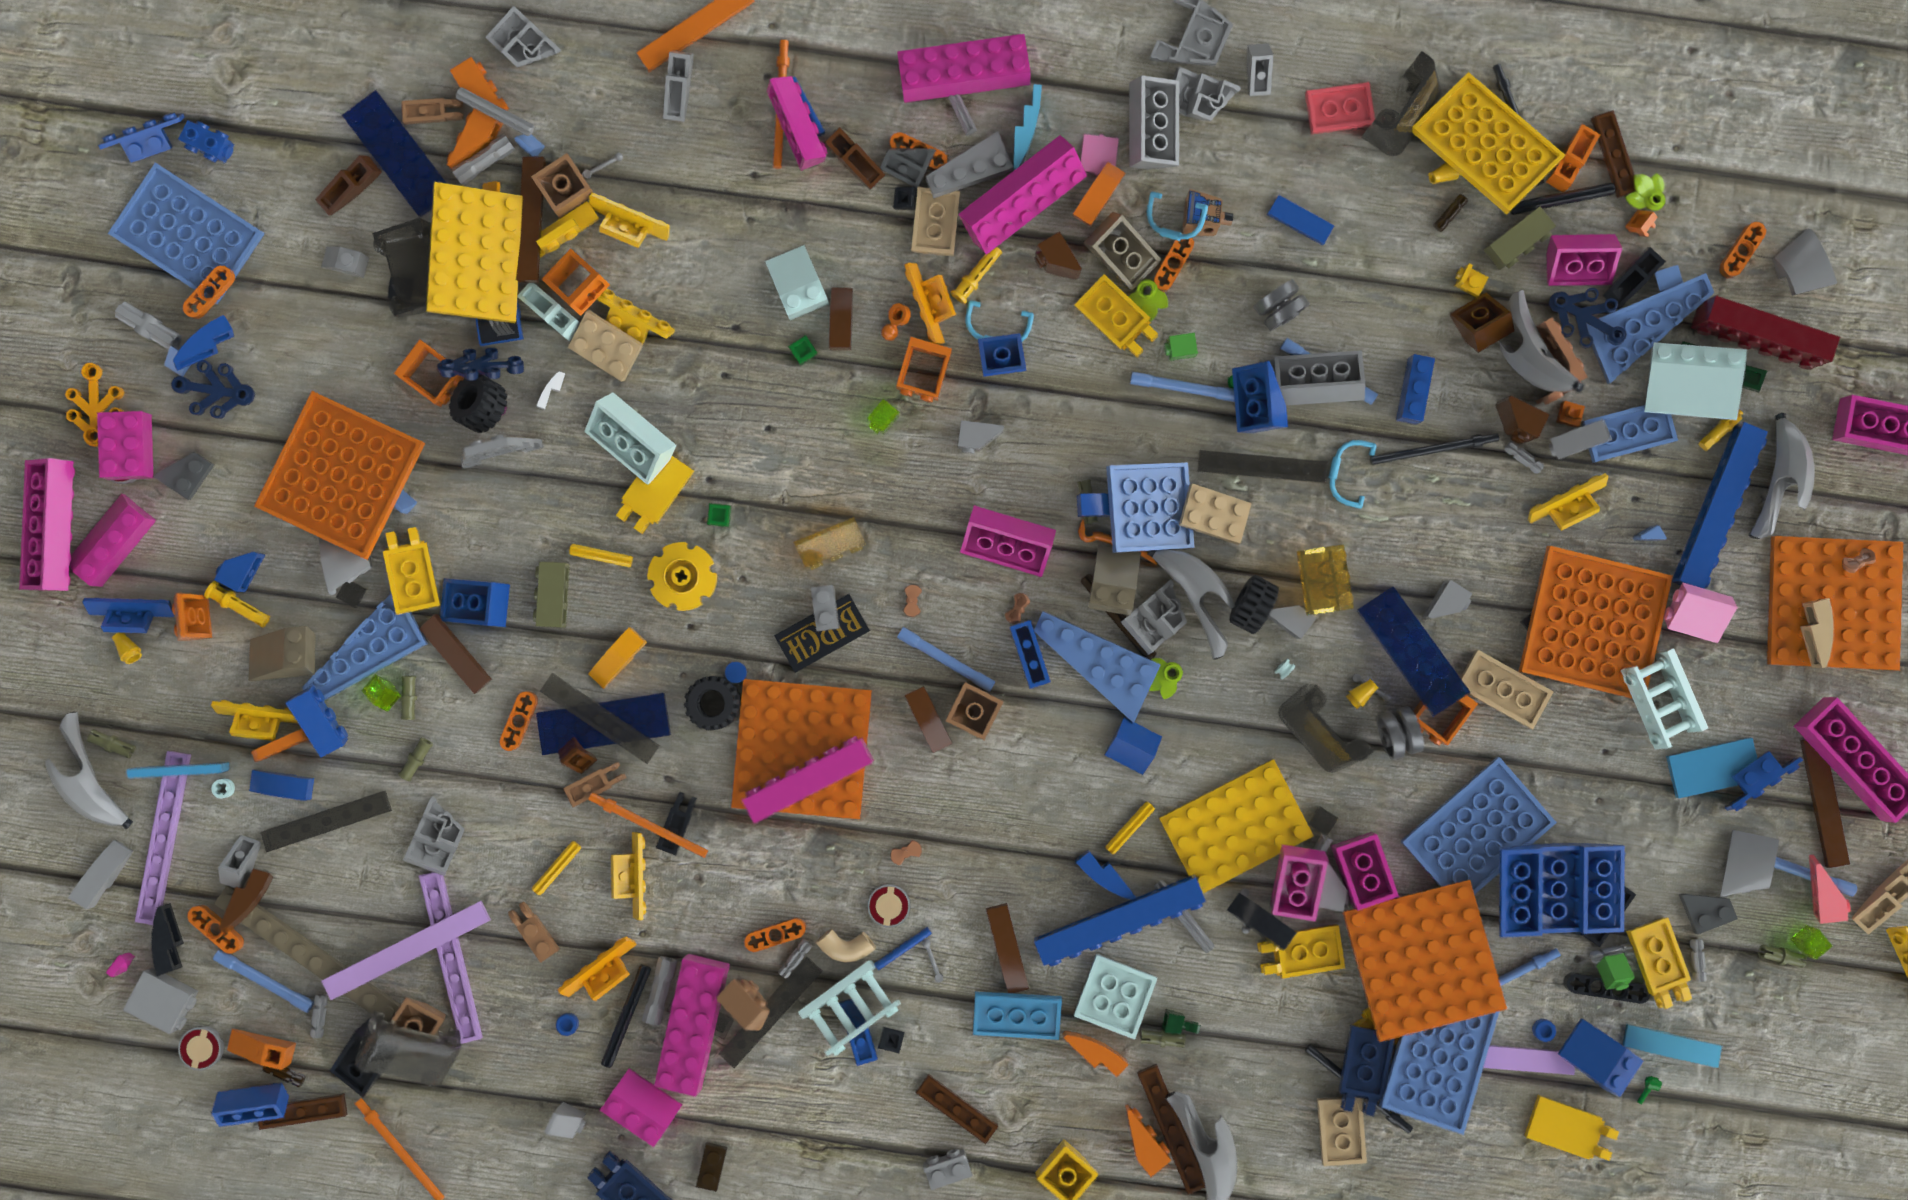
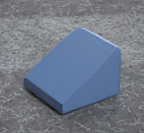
M523 134L514 138L516 143L530 156H538L545 147L532 135L526 136Z
M1678 265L1654 273L1660 292L1684 283Z
M171 346L164 365L178 375L184 376L190 366L178 371L176 370L173 359L179 349Z
M402 490L394 508L400 513L408 514L417 502Z
M1658 525L1650 526L1633 537L1634 540L1642 541L1667 539Z

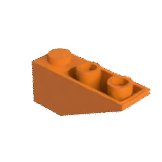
M470 57L450 69L460 88L462 87L504 110L509 109L502 97L498 99L495 94L498 89L492 80L487 81L484 74L487 72L480 61L476 63Z
M474 108L467 115L463 132L461 131L458 134L457 144L447 157V166L452 169L487 147L490 142L496 139L503 124Z
M233 1028L227 1051L259 1065L282 1070L291 1065L296 1043Z
M1127 1104L1125 1108L1135 1156L1141 1166L1152 1177L1171 1161L1169 1156L1171 1151L1163 1141L1159 1143L1156 1140L1155 1136L1157 1134L1149 1124L1147 1126L1141 1121L1143 1116L1135 1107L1131 1109Z

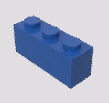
M1413 354L1407 359L1396 421L1415 425L1424 421L1435 358Z
M1031 620L1009 627L1029 689L1050 683L1051 681Z
M312 685L290 697L286 705L319 756L323 757L344 746L348 740V734L345 728L337 723L336 714L333 709L328 708L325 704L323 693L319 689L316 690L315 686Z
M282 1083L217 1092L211 1114L219 1127L284 1118L289 1094Z

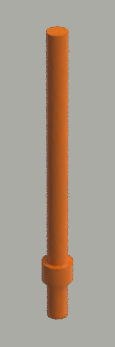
M780 40V50L776 65L779 67L778 77H787V68H789L790 62L788 57V40ZM777 115L773 168L781 169L784 131Z
M592 792L588 799L603 807L604 811L610 814L613 812L703 858L706 857L709 851L617 805V802L610 798L607 800Z
M362 1098L354 1104L365 1116L364 1120L369 1125H373L435 1200H443L445 1196L378 1118L380 1115L375 1109L372 1111Z

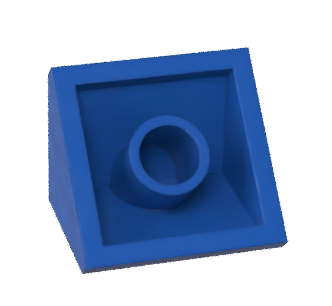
M1020 333L978 339L981 370L984 377L1026 371Z
M1123 717L1104 755L1143 775L1155 758L1162 736Z

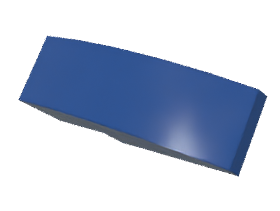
M225 315L212 320L200 328L185 342L173 359L177 371L217 354L216 345L234 337L233 329Z
M1108 493L1077 495L1078 517H1110Z
M252 770L249 791L307 801L312 800L314 778Z
M1089 850L1075 859V862L1090 878L1108 891L1132 901L1136 899L1135 895L1109 862L1100 866Z

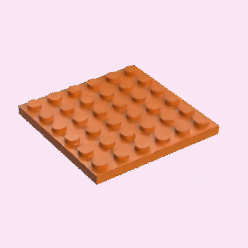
M312 391L254 507L368 560L425 443Z
M1771 536L1767 665L1811 666L1800 626L1808 624L1802 603L1830 598L1834 633L1827 667L1900 670L1903 542ZM1863 548L1870 549L1875 553L1876 560L1874 564H1865L1855 573H1850L1843 569V558H1855L1859 556Z
M1547 546L1518 672L1633 699L1628 686L1624 682L1621 669L1638 666V669L1641 670L1654 663L1673 575L1554 546ZM1651 674L1643 678L1647 690Z
M744 679L731 808L746 809L742 801L747 797L745 793L758 786L761 789L765 788V783L777 776L780 779L785 778L787 771L797 766L799 769L806 767L804 764L806 761L816 756L819 759L825 757L824 752L835 746L838 749L845 747L843 743L855 736L857 739L863 737L867 745L872 690ZM865 767L778 812L860 819Z
M1470 880L1390 899L1361 910L1351 909L1343 911L1379 1042L1507 1009Z

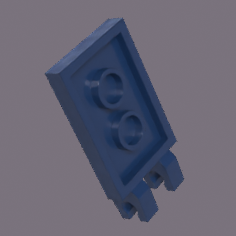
M1350 1025L1338 1089L1340 1094H1343L1340 1107L1344 1111L1353 1112L1355 1097L1364 1098L1362 1112L1365 1115L1374 1116L1377 1101L1379 1102V1099L1382 1100L1386 1088L1395 1038L1379 1042L1374 1029Z
M611 1151L604 1156L602 1161L611 1172L605 1177L599 1169L594 1167L587 1177L596 1186V1195L602 1200H672L627 1159L620 1161Z

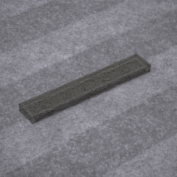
M1200 450L1197 472L1325 484L1327 481L1328 461Z
M554 673L550 675L540 690L541 693L646 764L650 762L660 747L652 739Z
M385 790L261 831L260 834L267 853L390 812L392 809Z
M806 957L766 1000L767 1004L765 1006L770 1012L763 1027L760 1030H744L742 1027L719 1052V1055L735 1069L823 970L810 958Z

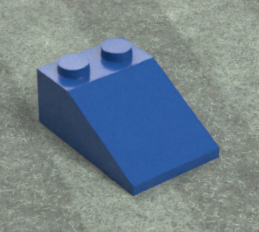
M1265 361L1232 368L1237 433H1258L1288 427L1286 403L1271 362Z
M444 578L440 610L441 620L445 622L506 627L510 584Z
M1582 1018L1558 1052V1055L1604 1090L1618 1097H1621L1644 1062L1629 1049Z

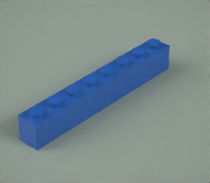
M1746 422L1738 423L1733 427L1672 578L1673 583L1680 586L1682 583H1686L1706 589L1710 584V574L1712 569L1718 564L1720 549L1727 542V532L1735 522V512L1743 502L1741 497L1744 490L1750 485V475L1752 470L1758 465V455L1767 443L1766 436L1768 431Z
M1194 874L1138 896L1134 901L1128 900L1035 937L1034 943L1043 965L1049 964L1052 967L1061 963V959L1068 956L1070 959L1080 956L1082 954L1081 951L1088 948L1090 951L1096 950L1102 946L1101 943L1110 941V943L1122 939L1121 935L1130 933V935L1142 931L1141 927L1150 924V927L1161 924L1162 919L1169 916L1171 919L1179 917L1183 914L1182 911L1189 908L1191 911L1203 907L1202 903H1205L1206 900Z

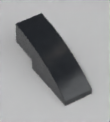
M1647 247L1602 296L1607 300L1610 298L1615 299L1618 302L1617 310H1619L1651 279V276L1666 261L1651 247Z
M1241 893L1237 894L1227 908L1229 913L1280 950L1285 951L1297 934V932Z
M171 903L157 907L153 920L151 949L155 972L157 976L183 967L176 947L184 944Z

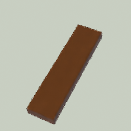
M1614 110L1593 116L1591 121L1595 132L1600 134L1598 142L1611 182L1615 186L1616 197L1618 199L1636 191L1633 180L1635 173Z
M437 614L433 615L419 628L474 694L478 693L492 680Z
M930 1074L926 1076L916 1090V1094L984 1144L989 1141L998 1128V1124Z
M345 1093L288 1102L284 1118L258 1121L259 1130L345 1117L348 1115Z

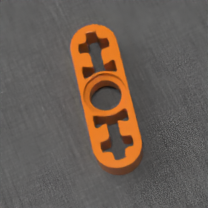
M897 132L890 138L891 148H897L894 141L903 139V144L908 147L909 143H913L910 148L935 149L936 152L933 158L938 159V157H941L943 164L939 163L938 166H935L934 160H931L928 169L932 171L948 163L947 155L943 151L909 135Z
M1753 222L1743 229L1720 264L1719 271L1723 277L1733 278L1742 272L1766 235V228L1762 223ZM1755 228L1757 236L1751 238L1750 241L1747 240L1753 234L1751 230ZM1739 245L1747 247L1748 252L1746 256L1739 254ZM1735 259L1738 260L1733 266L1734 271L1730 272L1728 265L1733 263Z
M1193 238L1186 240L1188 241V247L1184 248L1181 255L1176 253L1181 244L1178 240H1175L1153 279L1158 290L1166 292L1171 288L1194 247ZM1177 258L1179 260V267L1176 269L1170 268L1168 266V259ZM1167 271L1171 273L1166 280L1168 285L1164 284L1162 287L1159 285L1160 281L1158 278L1162 279Z
M226 266L215 267L183 304L184 313L194 319L202 318L234 283V272ZM222 272L225 273L226 280L221 279L220 274ZM213 281L217 282V284L220 285V287H218L217 285L213 284L212 282H213ZM207 287H213L214 294L210 298L204 296V290ZM198 298L206 301V303H202ZM193 304L196 305L197 312H193L191 308Z
M522 692L516 698L500 737V745L506 751L516 750L522 743L538 704V698L533 692ZM529 695V700L532 701V704L525 707L524 711H529L527 715L525 712L517 711V709H523L525 702L522 701V698H527ZM516 715L523 716L524 725L522 727L514 725L513 719ZM509 729L520 731V734H514L513 740L516 741L515 744L508 746L506 738L511 737L513 731H509Z
M300 729L251 751L254 761L259 762L309 739L303 729Z
M198 905L189 910L187 915L188 921L222 951L232 954L242 949L244 939L236 930H230L227 935L222 931L219 935H214L211 932V925L217 923L220 926L222 919L209 907ZM199 911H202V912H203V913L201 914V917H202L201 919H197V918H196V917L198 916V914H197L196 912H199ZM235 939V942H234V945H235V946H233V947L230 948V947H229V945H230V941H229V940Z
M792 918L752 931L745 938V947L751 952H757L798 939L805 933L806 924L800 918ZM793 923H796L797 926L801 925L802 928L798 934L795 931L787 933L789 937H785L786 933L782 926L786 925L787 930L792 928ZM772 929H778L781 932V939L778 941L772 940L769 932ZM762 932H765V939L769 944H765V940L758 943V947H755L749 941H751L752 936H755L756 939L762 938Z

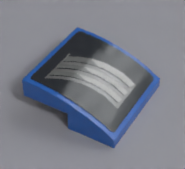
M518 298L515 323L475 318L480 346L524 339Z

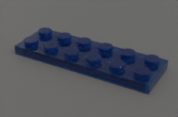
M375 90L342 114V116L415 213L421 218L432 210L434 182L448 183L379 92Z
M1394 586L1357 609L1358 614L1433 717L1471 693Z
M665 693L536 713L542 755L558 753L573 737L577 739L583 749L671 735Z

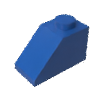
M251 552L225 560L218 566L214 580L236 592L245 593L265 554Z

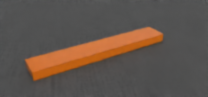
M714 0L638 51L637 55L650 73L669 60L670 51L681 52L755 1Z

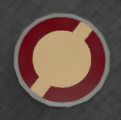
M883 884L876 888L870 894L867 903L871 919L876 924L886 928L902 924L908 917L911 908L907 893L900 886L894 884Z
M198 1026L188 1030L182 1036L179 1042L178 1053L181 1061L187 1067L202 1071L211 1068L220 1061L224 1053L223 1039L221 1040L217 1030L209 1026Z

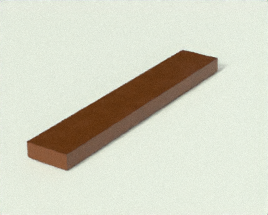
M523 156L520 195L523 196L521 238L516 280L519 283H539L541 248L536 241L541 238L544 196L531 176L545 168L546 159L544 156Z
M1800 740L1825 867L1833 868L1849 865L1850 860L1831 766L1806 740Z
M1157 1064L1138 1071L1137 1074L1166 1144L1171 1151V1156L1187 1194L1189 1195L1206 1188L1203 1173L1183 1125L1165 1098L1169 1092Z

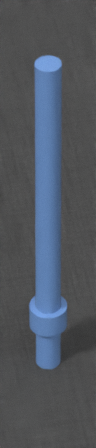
M1555 948L1543 955L1538 954L1532 957L1531 961L1499 976L1500 985L1502 986L1536 968L1539 970L1545 967L1546 963L1561 956L1558 949Z

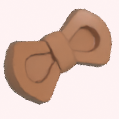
M1863 548L1859 556L1843 558V569L1847 572L1855 573L1865 564H1874L1876 560L1875 553L1870 549Z
M912 584L904 589L907 596V604L903 612L909 617H915L921 613L917 605V597L922 593V589Z
M1024 593L1014 595L1015 605L1012 610L1005 613L1006 620L1011 624L1020 623L1021 614L1025 613L1024 608L1030 604L1029 597Z
M912 840L901 849L893 848L890 853L891 860L899 866L905 858L910 856L920 857L922 847L920 843Z

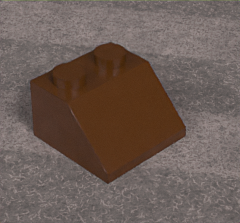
M1060 232L1037 244L1036 257L1034 259L1040 269L1044 268L1046 273L1073 280L1079 278L1082 268Z
M1488 293L1480 295L1450 313L1452 321L1465 342L1478 353L1515 331L1511 312Z
M1511 395L1496 403L1505 434L1511 436V440L1519 444L1539 438L1550 414Z

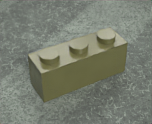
M1540 206L1488 246L1484 252L1499 270L1505 266L1509 269L1519 261L1517 257L1521 253L1526 256L1536 248L1533 245L1535 242L1540 240L1542 243L1552 235L1550 231L1556 225Z
M539 562V566L536 567L535 577L538 579V588H535L534 599L537 601V609L533 611V622H536V626L566 628L570 564Z

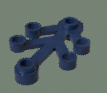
M1589 288L1584 293L1570 296L1565 292L1554 293L1550 297L1549 306L1552 311L1558 313L1562 329L1561 333L1565 338L1572 336L1574 333V326L1569 323L1568 313L1575 316L1580 336L1579 345L1582 348H1590L1593 344V337L1589 335L1587 324L1605 333L1608 342L1612 345H1620L1624 342L1627 335L1624 328L1619 326L1612 327L1593 316L1594 314L1615 312L1618 307V302L1615 299L1610 298L1602 304L1579 308L1574 304L1586 300L1588 302L1597 300L1599 292L1596 288ZM1589 292H1594V293H1595V297H1594V298H1590V297L1588 296V293H1589ZM1563 299L1565 303L1559 305L1556 300ZM1607 303H1613L1615 308L1609 309ZM1568 327L1571 329V333H1565L1563 329ZM1614 332H1620L1621 337L1616 338L1614 336ZM1582 339H1589L1590 344H1584Z
M497 348L485 349V355L480 358L476 357L475 349L463 350V356L455 360H442L437 364V370L442 377L460 375L467 380H476L479 373L487 376L489 379H498L501 377L500 368H506L510 374L523 373L524 362L519 356H511L508 358V361L489 362L498 359Z
M206 360L199 361L196 367L199 372L206 375L212 385L194 383L183 376L175 377L171 383L172 389L180 394H187L190 391L210 394L199 403L193 402L190 404V413L197 416L202 415L208 407L224 396L232 398L222 406L215 405L210 409L211 416L216 419L224 418L226 413L238 404L247 406L255 399L253 388L249 385L241 384L233 373V367L226 363L218 366V373L228 379L233 389L225 388L213 371L212 364ZM206 363L207 368L202 370V365ZM224 367H228L226 374L223 373ZM182 381V386L178 388V382ZM242 391L246 393L244 398L240 397ZM199 405V411L195 412L194 408ZM220 409V415L216 416V410Z

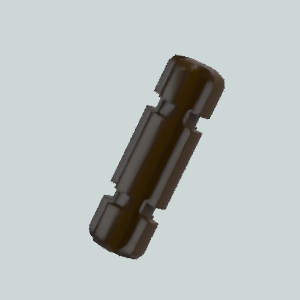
M1459 194L1440 216L1441 218L1434 223V227L1440 232L1445 230L1448 224L1461 211V208L1466 205L1468 199L1463 194Z
M263 1066L262 1069L263 1072L267 1074L273 1073L274 1077L287 1083L292 1082L291 1084L296 1087L302 1086L306 1079L305 1075L301 1073L296 1074V1071L288 1067L279 1070Z

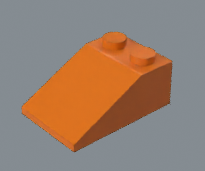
M176 593L173 597L172 611L176 619L174 632L178 641L212 638L209 599L205 598L204 595Z

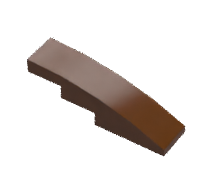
M1007 903L986 908L1008 993L1028 990L1029 986Z

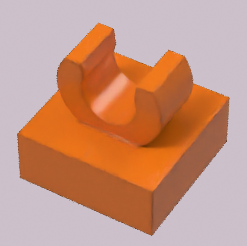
M1637 210L1625 227L1629 232L1648 237L1647 231L1649 228L1656 227L1654 222L1658 217L1652 211Z
M1562 401L1556 422L1575 428L1580 427L1585 406Z

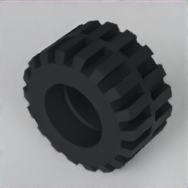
M479 373L476 380H467L464 377L463 381H460L453 390V395L450 397V416H452L455 422L474 432H487L500 421L502 414L505 412L504 409L507 406L506 390L502 385Z
M1257 575L1250 577L1234 603L1235 607L1232 608L1230 613V623L1251 634L1258 632L1275 605L1279 594V587Z
M707 676L698 679L688 688L689 691L685 694L686 702L684 707L687 710L685 713L690 717V721L693 724L695 723L700 729L703 728L709 731L722 729L731 724L739 714L741 697L737 692L738 689L732 685V682L723 677ZM710 690L720 692L725 701L723 711L716 716L707 715L701 707L703 694Z

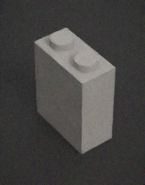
M1602 419L1551 438L1552 443L1548 446L1553 457L1557 456L1558 459H1563L1612 441L1605 420Z
M150 968L141 974L123 1011L171 1034L181 1030L187 1021L185 1016L197 1002L195 997L198 990L167 974L157 976L155 968Z

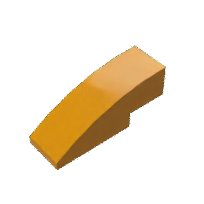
M629 627L600 658L588 675L604 689L631 662L647 641L632 627Z

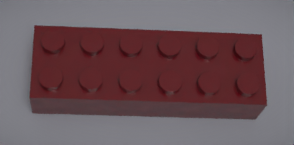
M1717 295L1706 300L1696 309L1690 327L1697 330L1698 334L1704 336L1713 335L1718 337L1717 339L1721 342H1734L1742 349H1754L1760 355H1772L1778 357V360L1781 362H1793L1806 370H1812V368L1833 362L1840 340L1839 336Z

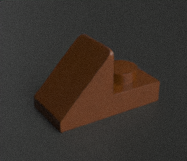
M575 737L558 751L561 764L580 774H583L597 761L594 754L583 749Z

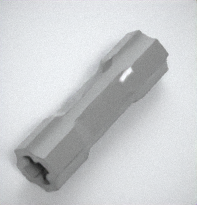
M503 133L468 160L462 161L451 170L458 181L464 186L476 178L480 172L499 159L505 158L516 149Z
M665 956L658 958L654 981L642 1017L643 1022L652 1025L661 1024L665 1009L664 1005L671 980L674 976L677 960Z

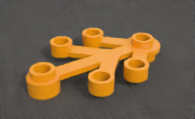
M86 363L81 369V374L84 378L88 379L89 403L81 397V392L75 388L67 389L65 396L89 416L90 425L82 419V413L75 409L67 411L66 419L75 423L84 432L83 438L88 445L98 447V438L94 439V434L98 433L97 413L104 412L115 399L123 398L124 390L120 387L112 386L109 388L106 396L99 402L98 379L102 376V369L97 364ZM96 369V374L92 376V371ZM118 389V395L114 396V391ZM75 391L76 396L72 398L71 393ZM113 407L109 410V412H116L117 410L119 412L124 411L121 408ZM76 413V418L73 420L72 414Z

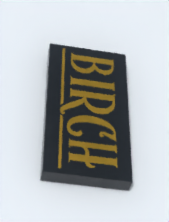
M850 594L836 600L840 629L816 631L813 613L774 635L795 673L870 632Z

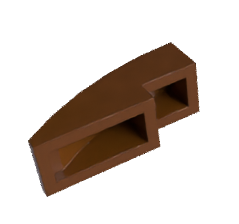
M840 127L824 141L826 148L868 189L871 190L886 175Z
M359 155L347 170H340L315 200L331 216L361 194L375 181L382 171L369 156Z
M831 288L830 350L852 351L853 288Z
M925 686L904 695L932 752L935 753L951 745L952 742Z
M253 868L245 889L235 887L218 928L220 931L228 933L252 912L269 888L273 879L270 873Z

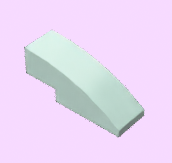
M528 283L517 297L570 342L580 322L535 283Z

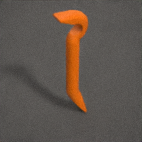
M1082 519L1078 529V534L1082 541L1090 543L1099 540L1112 544V535L1096 531L1093 532L1092 536H1086L1084 519ZM1137 551L1141 552V557L1157 565L1156 561L1148 555L1147 551Z

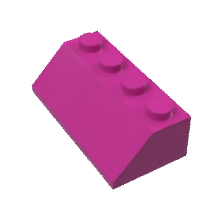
M792 76L770 79L767 94L800 170L802 171L824 162L827 149L824 142L819 141L817 125L810 120V109L808 104L801 99L802 91L798 82H794Z
M122 493L71 554V563L69 565L73 573L89 586L102 587L156 522V519Z
M974 506L960 553L1042 577L1056 530Z

